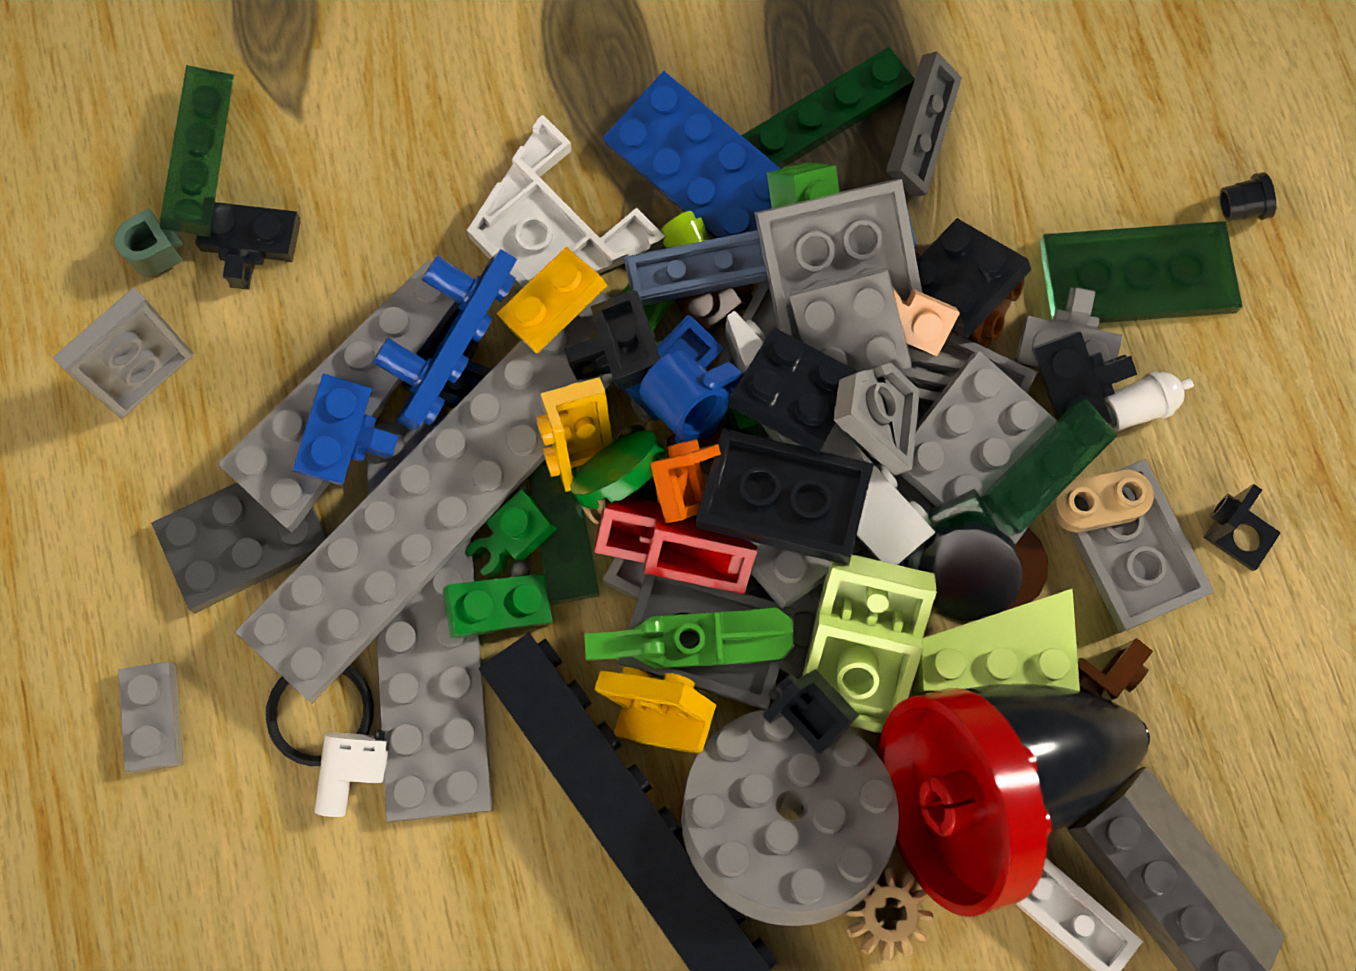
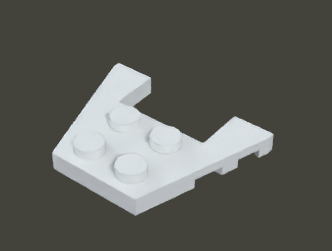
M544 115L537 119L532 127L533 133L524 147L520 146L512 159L513 164L502 182H497L467 229L469 238L489 259L500 249L517 259L509 274L516 277L514 285L519 290L530 282L566 246L600 274L624 264V257L660 249L665 240V235L637 208L605 235L598 237L540 178L572 151L571 142Z

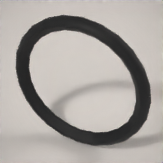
M348 666L342 674L347 676L356 685L363 702V718L356 734L368 735L374 714L371 690L365 679L353 667ZM281 677L273 687L266 705L268 733L274 745L287 758L307 766H320L322 755L311 756L295 750L284 740L279 731L276 719L277 706L280 696L289 684L287 680Z

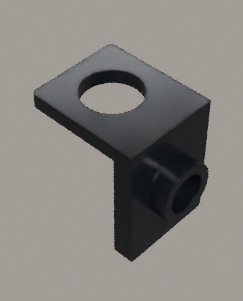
M1255 484L1234 497L1228 493L1222 498L1211 513L1210 517L1215 521L1204 536L1210 543L1251 571L1258 569L1280 535V531L1249 511L1262 492V489ZM1239 525H1248L1257 531L1260 541L1256 550L1244 551L1236 545L1233 533Z

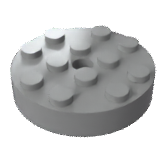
M767 710L743 715L722 727L705 743L703 751L696 756L690 769L682 806L683 838L690 860L698 875L718 898L733 909L753 919L782 926H803L835 918L850 910L870 892L891 856L896 842L899 821L898 802L891 777L876 752L850 728H847L829 749L819 755L784 716L769 724L763 717ZM778 806L780 810L787 809L795 812L798 816L801 815V818L794 821L785 819L777 811Z

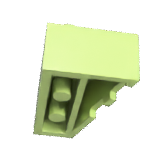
M1073 588L923 638V651L912 684L913 697L948 688L965 689L994 684H1039L1080 691Z

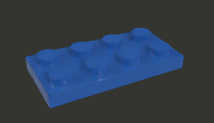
M665 71L655 79L602 138L606 146L683 212L692 211L696 219L702 218L706 231L715 239L757 231L754 212L772 208L767 172L781 168Z

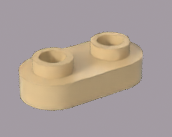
M1120 470L1066 483L1054 495L1051 511L1055 521L1063 529L1075 533L1086 532L1137 520L1151 508L1154 500V491L1149 480L1141 473L1133 470ZM1123 487H1129L1135 492V501H1130L1124 497L1122 493ZM1074 498H1084L1088 503V511L1079 510L1075 506Z

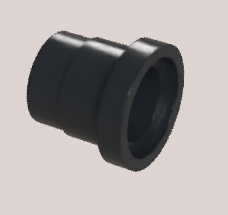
M1266 172L1253 174L1250 180L1221 188L1220 206L1226 221L1243 220L1256 216L1261 220L1274 217L1276 213V194L1272 180Z

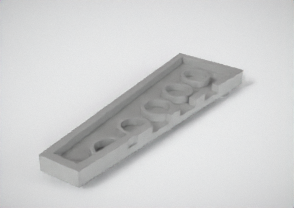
M430 259L218 463L228 475L291 533L300 525L330 484L323 480L293 472L322 374L324 373L372 388L365 414L377 419L387 406L386 400L399 382L402 381L372 363L385 340L389 337L420 356L423 351L429 348L456 311L459 303L422 281L425 272L432 263Z

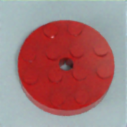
M948 688L911 697L900 702L893 708L884 724L878 756L885 765L896 792L899 821L895 844L910 873L921 888L937 904L959 916L975 917L1024 900L1032 893L1042 875L1047 852V836L1052 830L1051 818L1044 807L1041 789L1036 776L1037 762L1034 754L1028 747L1023 746L1011 725L991 703L969 690Z

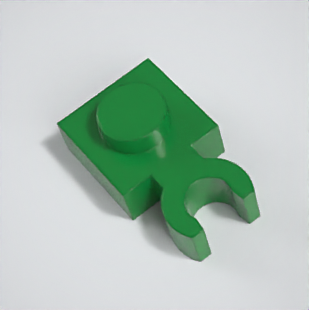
M521 489L486 521L493 534L488 539L480 538L473 541L465 553L469 557L473 556L474 559L478 560L485 552L489 551L491 559L480 572L483 576L495 578L506 568L510 554L514 559L523 561L558 527L532 495Z

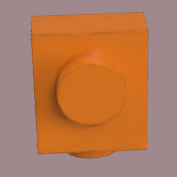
M698 439L678 443L667 447L668 457L650 463L657 489V498L661 504L665 523L682 521L698 514L706 486L700 462L721 455L718 444L700 448Z

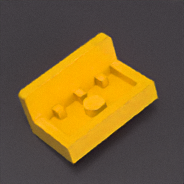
M566 246L496 314L520 341L525 342L538 354L608 285L594 269Z
M600 377L540 393L544 414L536 416L537 425L544 446L552 445L543 448L545 461L551 477L560 475L565 492L571 491L570 485L573 480L571 468L585 464L598 451L613 442L606 392Z
M623 667L622 673L600 670L594 690L622 707L614 729L616 737L625 741L700 754L703 751L716 704L693 689L694 681L672 673H665L663 680L655 679L649 673L632 667Z

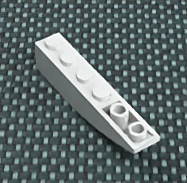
M734 310L727 316L725 336L736 367L745 373L766 338L761 329L752 320L744 321ZM835 423L820 451L872 463L862 452L864 447ZM762 425L771 440L804 447ZM881 464L873 466L856 540L863 547L859 556L901 566L925 545L934 535L935 531L930 527L932 522L927 512L914 501L909 503L896 489L898 487L896 479Z

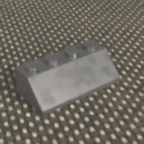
M1147 767L1141 768L1112 796L1082 816L1067 829L1178 971H1270L1285 936Z

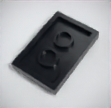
M723 428L718 442L721 455L715 456L696 517V528L849 566L874 464L822 451L817 454L805 447Z

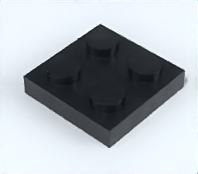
M958 218L916 260L922 293L958 309L960 314L952 330L966 339L1032 270L1026 257Z
M773 327L732 392L727 406L819 454L836 423L834 421V409L839 380L859 371Z

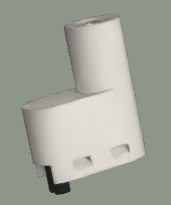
M377 729L375 735L338 732L325 733L314 810L316 814L328 817L345 816L350 781L366 783L384 782V772L389 751L386 750L387 741H384V730Z

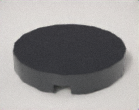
M978 521L964 522V525L952 528L949 525L938 530L925 543L919 559L918 570L935 574L937 593L933 606L942 613L961 620H979L1003 612L1016 599L1022 585V563L1013 540L998 528Z

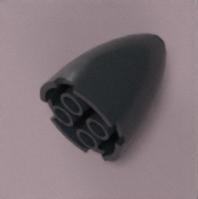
M994 684L965 688L982 696L991 703L1011 725L1023 746L1028 747L1034 754L1037 762L1036 776L1041 789L1044 807L1047 809L1052 822L1051 832L1084 816L1112 796L1132 776L1147 754L1150 734L1146 724L1132 711L1108 699L1083 691L1039 684Z

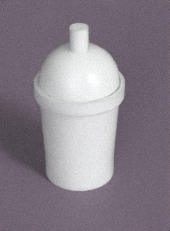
M1153 371L1146 374L1143 379L1114 391L1115 394L1104 398L1112 423L1108 424V426L1114 432H1118L1157 418L1165 419L1172 416L1184 401V390L1194 386L1192 379L1188 378L1180 381L1171 373Z

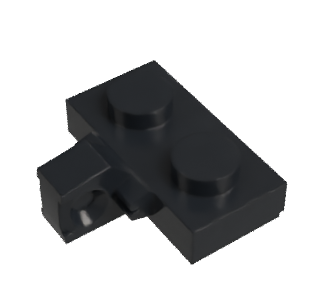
M204 201L195 244L201 252L219 253L218 258L221 261H225L223 278L230 284V288L249 290L254 264L263 265L265 259L293 262L301 218L297 211Z
M632 290L590 306L598 330L589 335L588 340L564 348L569 366L577 380L611 373L618 391H622L641 384L649 369L661 359L638 291Z
M1081 331L1072 332L1031 348L1055 418L1071 434L1077 436L1112 423L1104 398L1115 394L1112 386L1113 383L1137 375L1131 356L1127 357L1124 354L1104 362L1101 352L1089 355Z

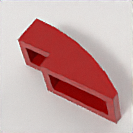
M628 495L624 499L612 503L607 497L605 498L597 529L594 553L644 563V574L745 594L757 554V545L747 540L696 528V516L682 521L665 523L660 503Z

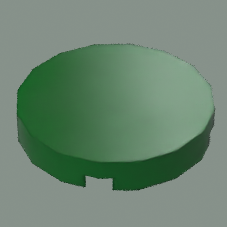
M642 430L628 434L610 443L583 464L573 477L570 485L571 491L581 506L585 508H599L598 500L606 497L611 503L614 501L618 502L639 489L653 476L650 463L656 461L657 457L664 458L666 451L653 431Z

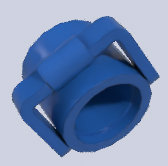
M676 351L658 360L649 369L642 380L640 396L654 413L676 434L675 441L677 444L698 439V442L711 436L718 429L728 410L727 404L730 396L744 373L730 362L706 371L686 351Z

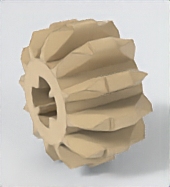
M884 867L881 873L880 884L878 881L870 892L858 903V907H852L842 914L849 917H858L859 922L850 925L845 932L850 938L858 937L866 932L860 945V951L864 954L869 955L879 942L880 958L884 961H891L894 954V943L903 956L909 957L913 955L912 946L907 938L909 935L920 942L927 941L928 934L916 927L918 920L932 921L933 912L917 909L916 905L929 897L923 889L916 890L911 894L908 893L914 882L912 874L904 873L895 885L893 867ZM886 898H890L892 902L889 906L898 908L899 914L898 919L889 920L888 928L884 929L882 925L885 921L876 919L875 911L876 907H885Z

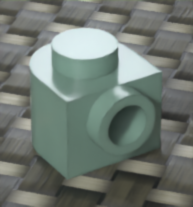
M149 208L124 221L115 233L114 243L117 251L131 268L141 275H158L183 261L177 251V248L184 245L179 234L169 219L160 223Z

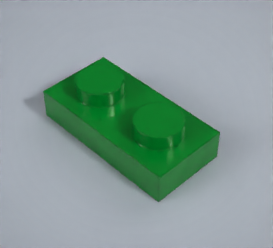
M545 574L447 584L443 588L450 639L545 627L553 623Z

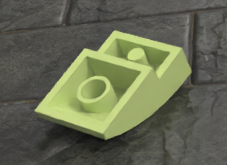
M856 555L851 556L849 566L830 561L802 676L816 669L859 714V717L850 726L882 733L884 724L893 708L903 700L908 699L923 651V635L937 593L934 573Z

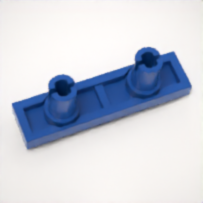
M500 249L488 261L481 275H477L475 278H472L438 255L434 258L425 272L422 281L459 303L457 308L460 311L432 358L429 357L427 360H424L389 337L376 354L372 363L411 385L409 391L412 393L395 422L413 431L420 427L423 422L431 425L445 402L444 399L439 397L445 383L448 380L454 384L460 377L469 361V358L462 355L471 339L478 343L493 319L486 314L494 299L502 302L516 280V277L509 274L517 261L515 257Z

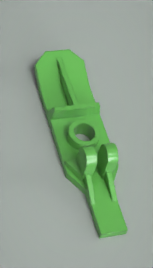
M777 607L746 611L651 616L632 630L585 633L586 661L635 658L653 669L783 660L795 646L793 619ZM686 631L695 632L699 636V644L692 649L683 647L679 641L682 633Z

